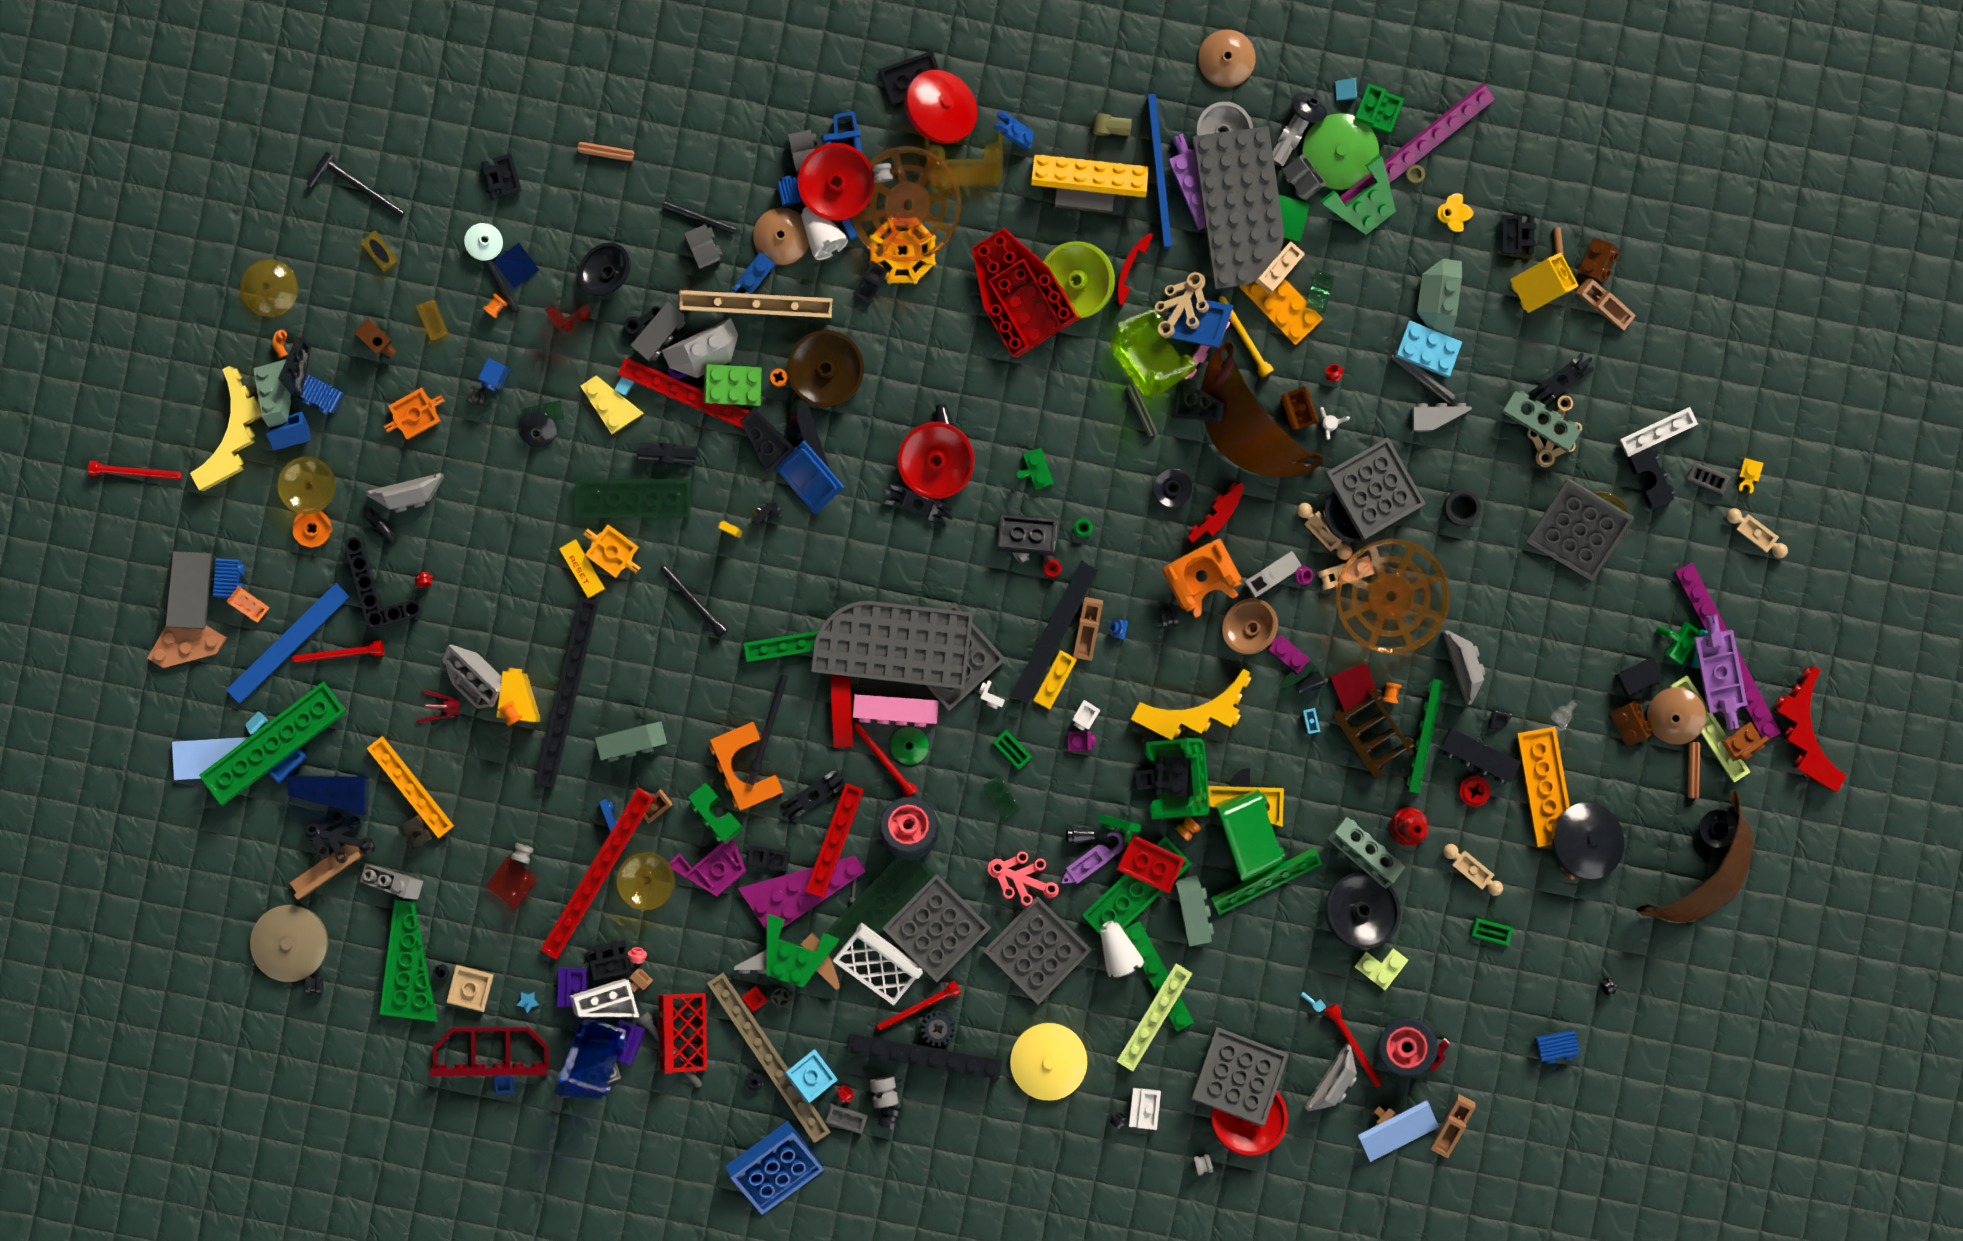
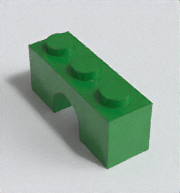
M707 783L703 784L688 797L691 801L689 804L696 813L698 811L703 816L701 818L702 822L707 827H712L714 830L712 834L719 842L722 840L727 844L744 830L730 812L720 818L714 816L713 809L721 799Z

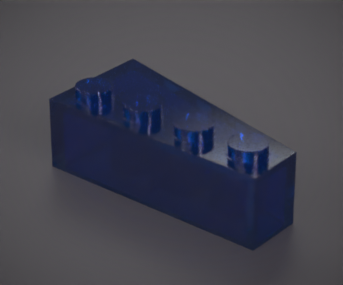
M292 775L288 776L287 795L361 815H368L369 776Z

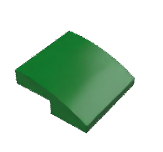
M1368 83L1355 119L1376 130L1391 135L1403 106L1404 98L1386 92L1387 89Z
M1279 195L1284 238L1300 242L1310 202Z

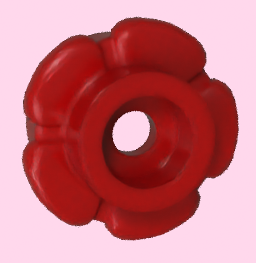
M1332 364L1325 370L1326 379L1333 382L1341 379L1344 370L1338 364Z
M1055 559L1047 560L1043 565V573L1050 578H1055L1061 573L1062 567Z
M421 572L417 574L414 581L417 587H428L432 585L433 576L429 575L428 572Z
M842 1085L841 1088L836 1090L838 1093L837 1098L841 1102H851L854 1092L849 1087Z

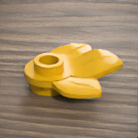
M1462 194L1449 196L1445 204L1440 205L1437 209V218L1441 222L1446 223L1449 229L1454 232L1463 231V222L1469 220L1474 214L1469 206L1462 204ZM1445 210L1448 211L1449 216L1445 215Z

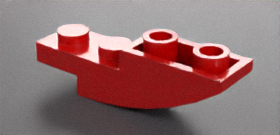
M1235 482L1227 489L1229 491L1228 494L1224 497L1220 494L1212 501L1214 505L1211 508L1216 514H1208L1202 519L1205 523L1200 527L1195 525L1188 531L1190 535L1187 539L1190 543H1193L1205 532L1212 537L1227 522L1242 495L1244 487L1242 482L1240 484Z

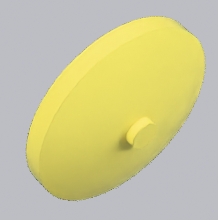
M1041 1023L1024 1031L1016 1040L1010 1058L1011 1071L1018 1086L1028 1095L1040 1100H1058L1071 1094L1081 1084L1087 1069V1055L1082 1041L1072 1030L1056 1023Z

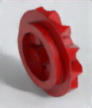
M1471 776L1462 782L1459 793L1462 801L1467 805L1477 807L1483 805L1489 799L1490 786L1484 778ZM1475 786H1477V790L1480 791L1482 795L1475 794L1474 797H1472V792L1469 791V789L1467 788H1474Z

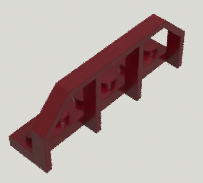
M530 1026L453 1027L433 1047V1067L430 1068V1077L547 1075L549 1073V1045ZM506 1031V1066L505 1063H493V1066L477 1063L476 1032ZM511 1031H527L544 1048V1066L543 1062H533L531 1066H524V1063L516 1062L512 1063L511 1066ZM454 1032H471V1066H466V1063H455L454 1067H447L446 1063H438V1048Z

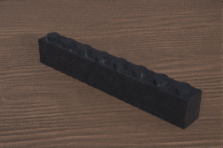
M852 1031L847 1053L994 1079H1000L1003 1058Z

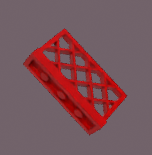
M706 993L659 994V1072L672 1073L707 1070ZM700 997V1006L695 1010L689 1003L694 998ZM679 998L684 1002L678 1011L673 1007V999ZM686 1006L694 1012L688 1020L680 1014ZM696 1015L701 1019V1025L697 1029L690 1024ZM677 1017L685 1022L679 1030L673 1026V1021ZM687 1025L694 1031L688 1039L681 1034ZM696 1035L701 1038V1044L697 1049L690 1043ZM677 1036H680L685 1041L679 1049L674 1046V1040ZM687 1045L694 1050L688 1059L681 1053ZM696 1054L701 1057V1066H694L690 1062ZM680 1055L685 1062L681 1067L674 1068V1059Z

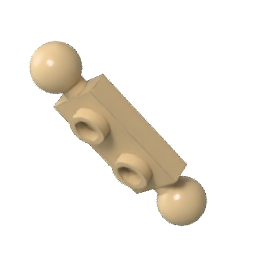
M1300 504L1297 508V513L1300 517L1308 519L1305 523L1306 527L1330 552L1336 548L1339 558L1343 560L1349 559L1352 555L1351 547L1342 544L1343 540H1340L1331 533L1322 513L1318 511L1313 514L1310 504Z
M1732 508L1727 512V520L1730 523L1739 524L1735 530L1767 553L1772 549V553L1776 558H1784L1787 555V546L1783 543H1776L1779 537L1751 515L1747 514L1743 518L1741 511L1736 508Z
M1448 844L1444 847V856L1455 860L1452 866L1483 890L1487 886L1488 892L1493 896H1498L1502 893V883L1496 880L1492 881L1491 879L1494 874L1469 853L1463 850L1459 854L1458 848L1454 844Z

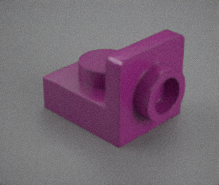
M1091 731L1068 732V751H1091V747H1095V735H1091Z

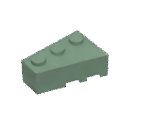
M286 359L253 368L262 418L269 428L288 422L291 393L278 379Z
M662 721L595 738L600 760L608 759V762L620 760V755L625 754V758L637 755L636 751L642 750L643 754L654 751L653 747L667 744Z
M1197 875L1176 879L1175 884L1178 890V899L1189 946L1212 942L1211 935L1214 934L1212 923L1208 924L1207 917H1211L1209 906H1205L1204 900L1207 899L1205 888H1201Z

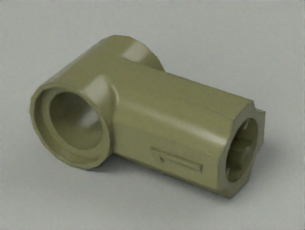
M1096 113L1094 116L1093 134L1130 136L1132 119Z

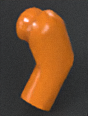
M284 330L277 331L272 340V347L279 359L288 356L284 348L287 339V333Z

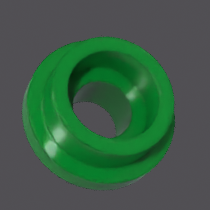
M1081 518L1075 522L1074 532L1077 536L1084 538L1092 533L1093 526L1088 519ZM1082 524L1087 527V530L1084 532L1079 529Z

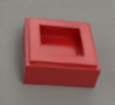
M757 985L741 997L752 1012H755L768 1001Z

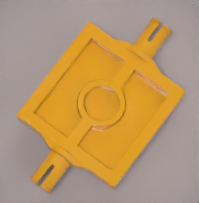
M607 525L598 535L589 529L583 534L592 541L591 547L585 556L615 578L626 567L635 574L641 568L631 561L639 547L610 525Z

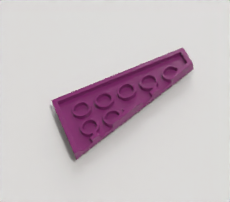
M854 855L838 860L825 898L805 891L814 867L738 889L766 931L768 914L785 919L784 927L866 872L857 857Z

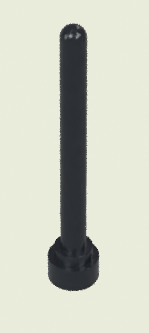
M666 565L660 567L661 572L712 625L713 633L717 638H720L729 627L724 622H718Z

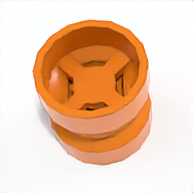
M1185 817L1184 822L1178 824L1175 829L1189 841L1192 838V834L1198 832L1201 827L1191 817Z

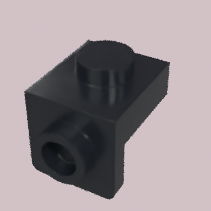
M767 502L764 507L759 506L753 513L755 516L753 520L760 525L772 511L781 518L783 516L780 513L782 509L774 502L772 505Z

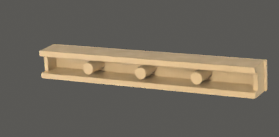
M680 290L678 310L832 318L833 298Z

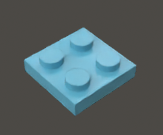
M815 1049L784 1073L807 1104L838 1080Z

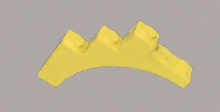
M231 366L222 369L228 382L231 397V414L228 428L214 454L202 466L190 473L200 491H205L244 470L242 458L239 454L236 455L235 453L255 442L253 430L250 426L247 427L246 425L262 417L259 399L255 396L248 397L251 394L246 385L243 386L240 382L242 377L239 371Z

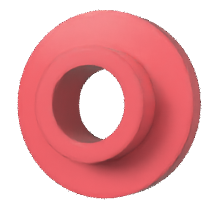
M632 948V950L628 951L629 961L632 963H643L647 957V952L643 951L642 948Z

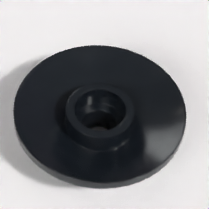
M1301 92L1292 98V108L1303 120L1310 123H1320L1326 118L1327 109L1324 103L1316 96Z
M534 411L522 417L519 422L518 431L521 439L528 445L544 447L555 439L557 427L554 420L548 414ZM538 430L540 434H535L533 431Z
M1168 469L1160 473L1156 478L1154 493L1158 501L1163 505L1178 507L1190 498L1192 483L1188 475L1183 471ZM1170 485L1176 486L1175 492L1169 490Z
M1715 809L1706 813L1699 825V832L1703 841L1716 848L1730 845L1734 841L1738 829L1735 817L1728 811ZM1715 825L1720 826V830L1718 832L1714 830Z

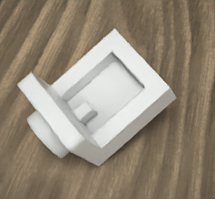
M991 682L983 683L979 694H982L981 699L986 700V705L995 709L998 706L1002 707L1005 700L987 693Z
M1084 700L1072 719L1075 721L1074 726L1082 731L1085 728L1089 730L1100 709Z

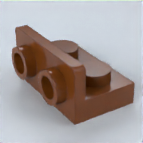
M1749 722L1721 743L1733 762L1739 759L1744 761L1752 756V751L1756 752L1765 746L1764 742L1769 740L1767 736L1761 738L1753 724Z

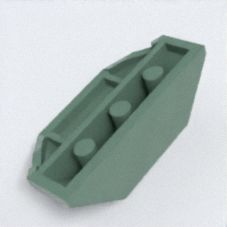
M1442 259L1424 272L1421 277L1417 313L1427 328L1452 337L1457 317L1462 281V261Z

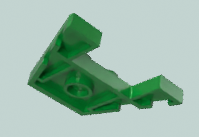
M1377 155L1365 165L1375 181L1349 202L1344 204L1334 190L1320 201L1324 206L1365 235L1396 212L1384 161L1380 155Z
M768 914L766 975L803 988L840 938L823 933L817 951H813L779 939L785 919Z

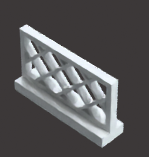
M862 922L857 927V931L833 959V962L893 1006L914 980L922 975V967ZM859 938L864 942L865 948L853 949V942ZM868 951H877L880 959L868 960ZM865 952L866 961L855 962L854 953ZM852 953V963H844L840 960L844 954ZM892 962L895 970L884 971L883 963ZM869 964H881L882 972L870 973ZM867 965L868 974L857 973L856 966ZM907 973L911 976L907 982L899 983L898 974ZM896 974L897 983L885 984L884 975ZM882 976L883 985L875 986L871 983V977ZM897 987L898 993L894 998H891L886 994V988Z

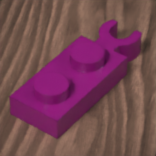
M1279 635L1277 639L1274 638L1268 649L1297 674L1310 660L1282 635Z

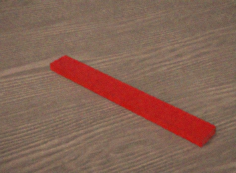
M627 357L624 358L618 372L619 376L744 429L741 419L749 410L737 405L703 403V390Z

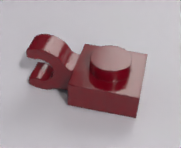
M1446 1038L1439 1044L1437 1057L1429 1067L1433 1072L1447 1058L1442 1054L1451 1044Z

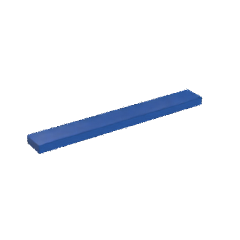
M1148 94L1147 101L1163 249H1169L1172 243L1157 102L1155 94Z
M335 583L227 689L228 693L241 704L351 596L338 583Z

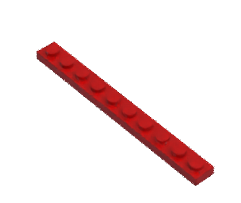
M639 787L637 788L541 947V951L556 960L558 959L655 799L654 796Z

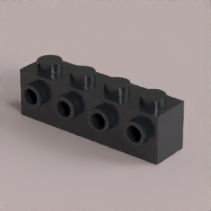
M1452 728L1448 729L1439 748L1443 750V755L1451 759L1455 756L1461 759L1459 763L1467 767L1473 765L1478 768L1477 772L1486 776L1490 773L1495 776L1494 780L1502 784L1512 782L1521 763Z

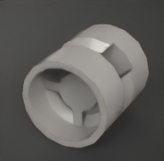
M894 1076L870 1080L871 1091L875 1093L873 1096L874 1108L887 1107L899 1103L897 1092L893 1090L896 1087Z

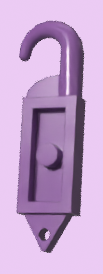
M1117 831L1107 833V837L1116 836L1118 838V845L1111 850L1104 845L1095 846L1066 867L1067 870L1061 883L1076 882L1078 884L1119 854L1125 846L1123 835Z

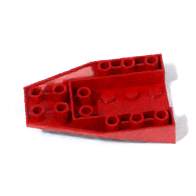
M1005 228L972 247L984 309L1012 357L1017 358L1081 319V316L1051 269Z

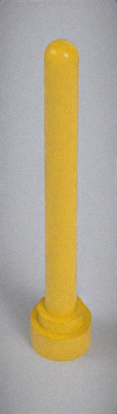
M1219 296L1218 301L1220 303L1229 304L1225 296ZM1232 309L1230 321L1258 365L1257 373L1260 378H1263L1273 372L1274 369L1267 361L1264 362Z

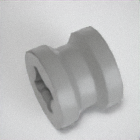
M890 163L872 166V171L875 172L874 182L893 180L890 174Z
M515 843V852L511 855V858L529 864V856L533 853L534 849Z
M1209 1153L1204 1154L1203 1157H1194L1198 1176L1204 1172H1213Z

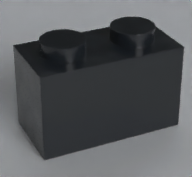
M1654 657L1615 674L1625 695L1631 694L1632 697L1642 693V688L1649 686V688L1659 685V680L1663 679Z

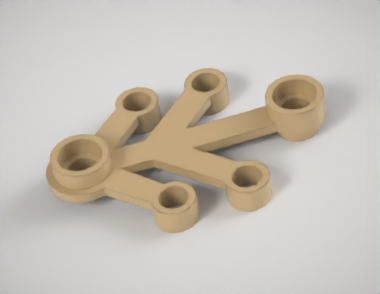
M1191 273L1187 281L1174 286L1168 285L1165 288V294L1173 299L1157 302L1155 305L1156 311L1159 314H1165L1169 308L1174 306L1176 308L1169 320L1161 322L1158 326V332L1162 337L1169 338L1174 334V326L1184 309L1187 315L1186 323L1189 328L1195 329L1199 326V320L1195 317L1191 302L1194 292L1198 301L1196 307L1199 312L1205 313L1209 309L1202 291L1206 280L1201 273ZM1170 290H1174L1173 293L1168 294ZM1186 290L1184 295L1176 297L1178 292ZM1163 305L1164 308L1159 310V307ZM1192 320H1196L1194 324H1190Z
M1562 396L1557 400V412L1562 415L1561 419L1564 418L1566 411L1570 410L1573 406V400L1569 396ZM1562 400L1567 402V407L1561 406ZM1544 415L1542 419L1537 418L1539 424H1546L1547 420ZM1575 422L1578 425L1579 430L1582 431V425L1578 422ZM1555 425L1554 432L1561 435L1563 433V430L1559 432L1561 426ZM1528 430L1527 436L1533 440L1538 451L1536 462L1539 466H1551L1555 461V457L1566 452L1561 448L1553 450L1554 444L1548 440L1544 447L1539 435L1537 434L1535 437H1532L1530 435L1531 430ZM1574 442V444H1573V448H1572L1571 450L1567 451V452H1572V451L1575 450V448H1576L1575 442ZM1544 454L1548 456V461L1546 462L1542 460V455Z

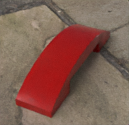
M1149 233L1134 246L1124 262L1117 289L1118 305L1120 307L1123 306L1130 287L1123 284L1137 252L1145 255L1153 234Z
M831 674L834 748L853 747L850 676Z

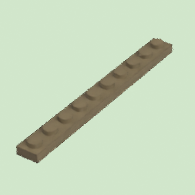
M723 972L709 981L707 984L813 1142L816 1143L831 1132L813 1104L811 1102L807 1104L784 1074L789 1068L725 973Z

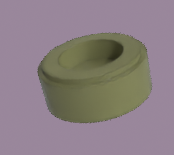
M1420 165L1409 167L1405 173L1406 180L1414 185L1421 183L1425 178L1423 167Z

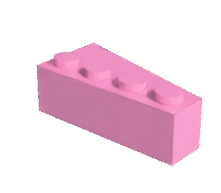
M855 695L853 718H859V722L870 723L871 719H877V723L889 724V720L896 721V725H907V722H915L914 726L926 727V723L937 724L939 701Z

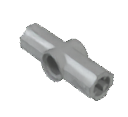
M1296 113L1288 127H1285L1278 139V144L1272 151L1274 164L1277 166H1284L1309 122L1300 118Z

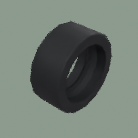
M1457 490L1451 493L1444 503L1446 518L1457 526H1467L1474 523L1481 513V502L1478 496L1469 490ZM1458 497H1467L1473 503V513L1466 519L1456 518L1451 511L1452 502Z

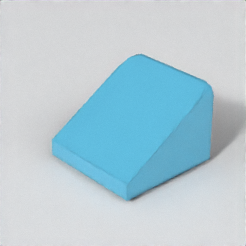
M1355 78L1335 81L1336 101L1357 98Z
M257 712L246 723V727L250 734H254L265 726L269 720L261 712Z

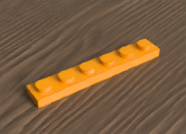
M383 736L367 748L438 838L454 827Z

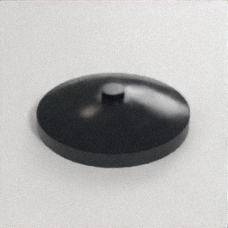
M1584 802L1566 808L1557 817L1552 828L1551 845L1556 860L1566 872L1579 879L1593 880L1610 874L1618 866L1624 852V835L1617 818L1608 809L1599 804Z
M1359 872L1347 875L1333 885L1326 898L1325 915L1332 933L1342 943L1355 949L1368 950L1383 945L1393 937L1400 923L1401 908L1399 899L1391 886L1385 889L1368 873Z

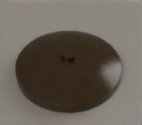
M820 330L804 336L796 343L789 355L787 373L792 388L801 399L818 407H834L848 401L858 391L864 376V362L860 350L850 338L836 331Z

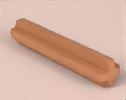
M579 142L577 151L584 154L633 161L634 151L585 142Z
M1690 742L1688 798L1697 799L1699 798L1700 743Z

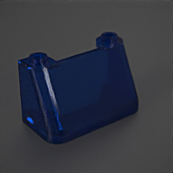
M582 1016L565 1066L559 1077L555 1094L563 1097L591 1099L607 1097L611 1087L607 1084L620 1049L624 1050L628 1040L624 1038L627 1030Z

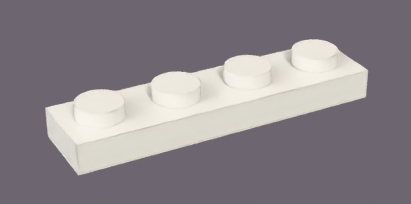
M1689 407L1619 441L1627 457L1696 426L1698 423Z

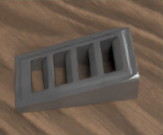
M1694 462L1687 480L1715 493L1724 495L1731 477ZM1698 469H1701L1698 480L1694 479ZM1708 472V477L1704 483L1702 479L1705 473ZM1714 475L1716 476L1713 485L1711 486L1709 485V483L1712 479V476ZM1720 478H1721V479H1724V480H1723V482H1722V484H1721V487H1720V489H1719V488H1716V487H1717L1718 482H1719V480H1720Z

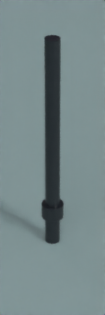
M784 674L780 676L755 759L750 765L751 771L747 784L752 786L755 784L758 772H761L763 765L761 762L788 680V676Z

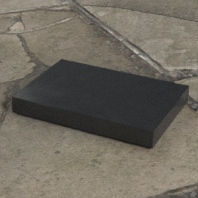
M933 51L879 69L891 107L904 102L909 84L919 74L929 70H939Z
M1000 514L997 551L1055 556L1058 519Z

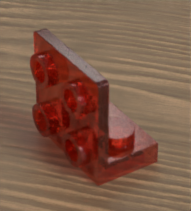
M586 304L565 318L558 308L554 309L550 305L544 309L561 333L563 331L566 333L575 328V323L580 320L581 322L586 321L591 317L590 313L593 312L590 306Z
M507 856L486 887L509 903L508 907L515 910L539 877L510 856Z

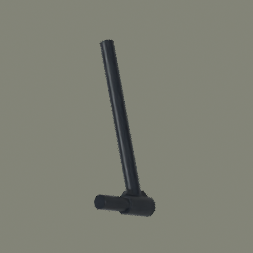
M325 152L320 159L315 171L306 183L313 188L322 173L331 170L400 218L405 214L404 210L335 165V157L328 152Z

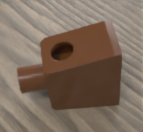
M367 319L354 332L376 354L382 352L390 359L397 352L389 344L391 339L371 319ZM376 337L382 340V344L379 346L374 342Z

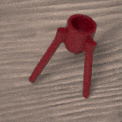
M422 690L423 694L448 700L444 701L443 705L424 704V708L443 709V712L446 714L417 719L416 723L443 718H455V715H459L460 700H455L454 696Z

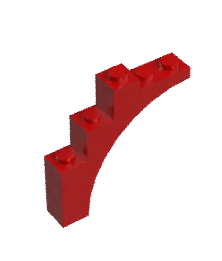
M1810 666L1809 668L1806 667L1802 672V680L1793 687L1791 691L1792 696H1779L1774 704L1776 706L1774 711L1793 722L1792 725L1790 724L1786 728L1784 740L1803 751L1802 754L1799 753L1794 760L1796 764L1793 768L1832 792H1838L1847 775L1836 768L1824 755L1813 732L1810 716L1811 696L1821 669L1816 666Z

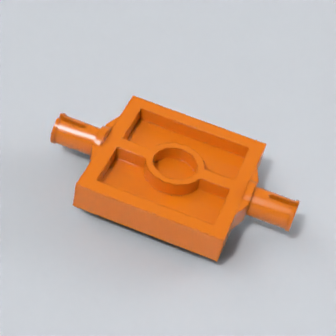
M421 387L388 406L393 414L394 421L385 425L384 428L389 433L398 427L403 432L405 438L409 440L441 422L436 413L435 406L445 402L442 395L431 400Z

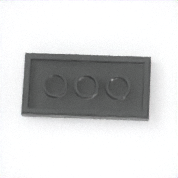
M173 551L166 617L167 628L206 629L212 553Z

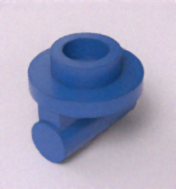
M1114 619L1109 625L1110 635L1114 638L1125 640L1128 621Z

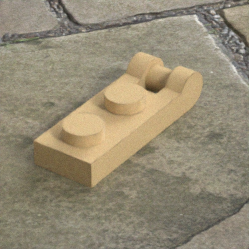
M1365 556L1317 573L1319 578L1321 577L1324 591L1372 575L1374 571L1369 556ZM1333 573L1336 581L1330 582L1328 575Z

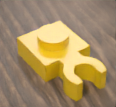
M1743 458L1738 477L1744 479L1738 485V491H1742L1743 486L1747 485L1749 487L1748 494L1753 492L1754 485L1752 482L1759 481L1763 463Z

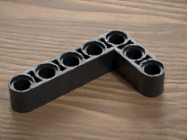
M348 538L345 542V550L367 625L372 628H382L419 617L423 612V606L418 601L409 600L383 608L366 545L360 538ZM353 541H358L359 549L356 551L351 549ZM359 559H362L365 563L361 570L356 567V562ZM365 577L370 581L367 588L361 585V581ZM369 596H373L375 599V604L371 607L366 602ZM411 604L417 606L415 614L409 612L408 608ZM393 609L399 612V616L395 620L390 617V612ZM375 614H378L380 617V622L377 625L372 623V617Z

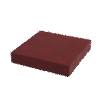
M1366 662L1330 677L1343 711L1349 710L1371 696L1368 692V689L1371 687L1374 691L1376 690Z

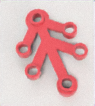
M1019 852L1016 857L1006 861L994 859L988 865V873L998 879L1003 890V897L1006 899H1011L1015 894L1014 889L1009 887L1006 877L1013 879L1023 906H1029L1033 901L1032 896L1027 893L1024 884L1043 891V895L1049 899L1056 897L1059 892L1057 884L1053 882L1046 884L1026 876L1035 871H1043L1046 867V862L1043 859H1037L1034 864L1017 871L1008 869L1018 863L1025 864L1028 860L1026 852ZM1024 855L1026 859L1021 861L1019 856ZM1038 862L1043 863L1042 868L1037 867ZM999 865L1001 867V870L996 871L994 869V866ZM1048 887H1053L1055 891L1053 893L1049 892ZM1010 890L1012 892V895L1007 896L1005 894V891ZM1028 897L1030 899V902L1025 903L1023 901V898Z

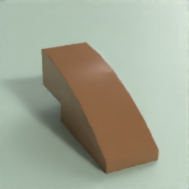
M1586 278L1575 292L1588 305L1622 330H1625L1636 316L1613 294L1603 289L1593 279Z
M1084 597L1073 654L1074 658L1092 661L1103 600Z
M812 932L800 945L817 951L820 940ZM828 954L816 971L838 990L840 987L838 974Z
M1460 1094L1457 1095L1431 1146L1432 1151L1446 1158L1450 1156L1475 1110V1102Z

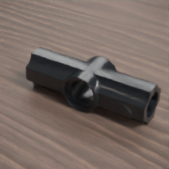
M639 443L638 460L658 461L659 463L675 464L676 462L693 464L696 463L697 447L677 446V444Z

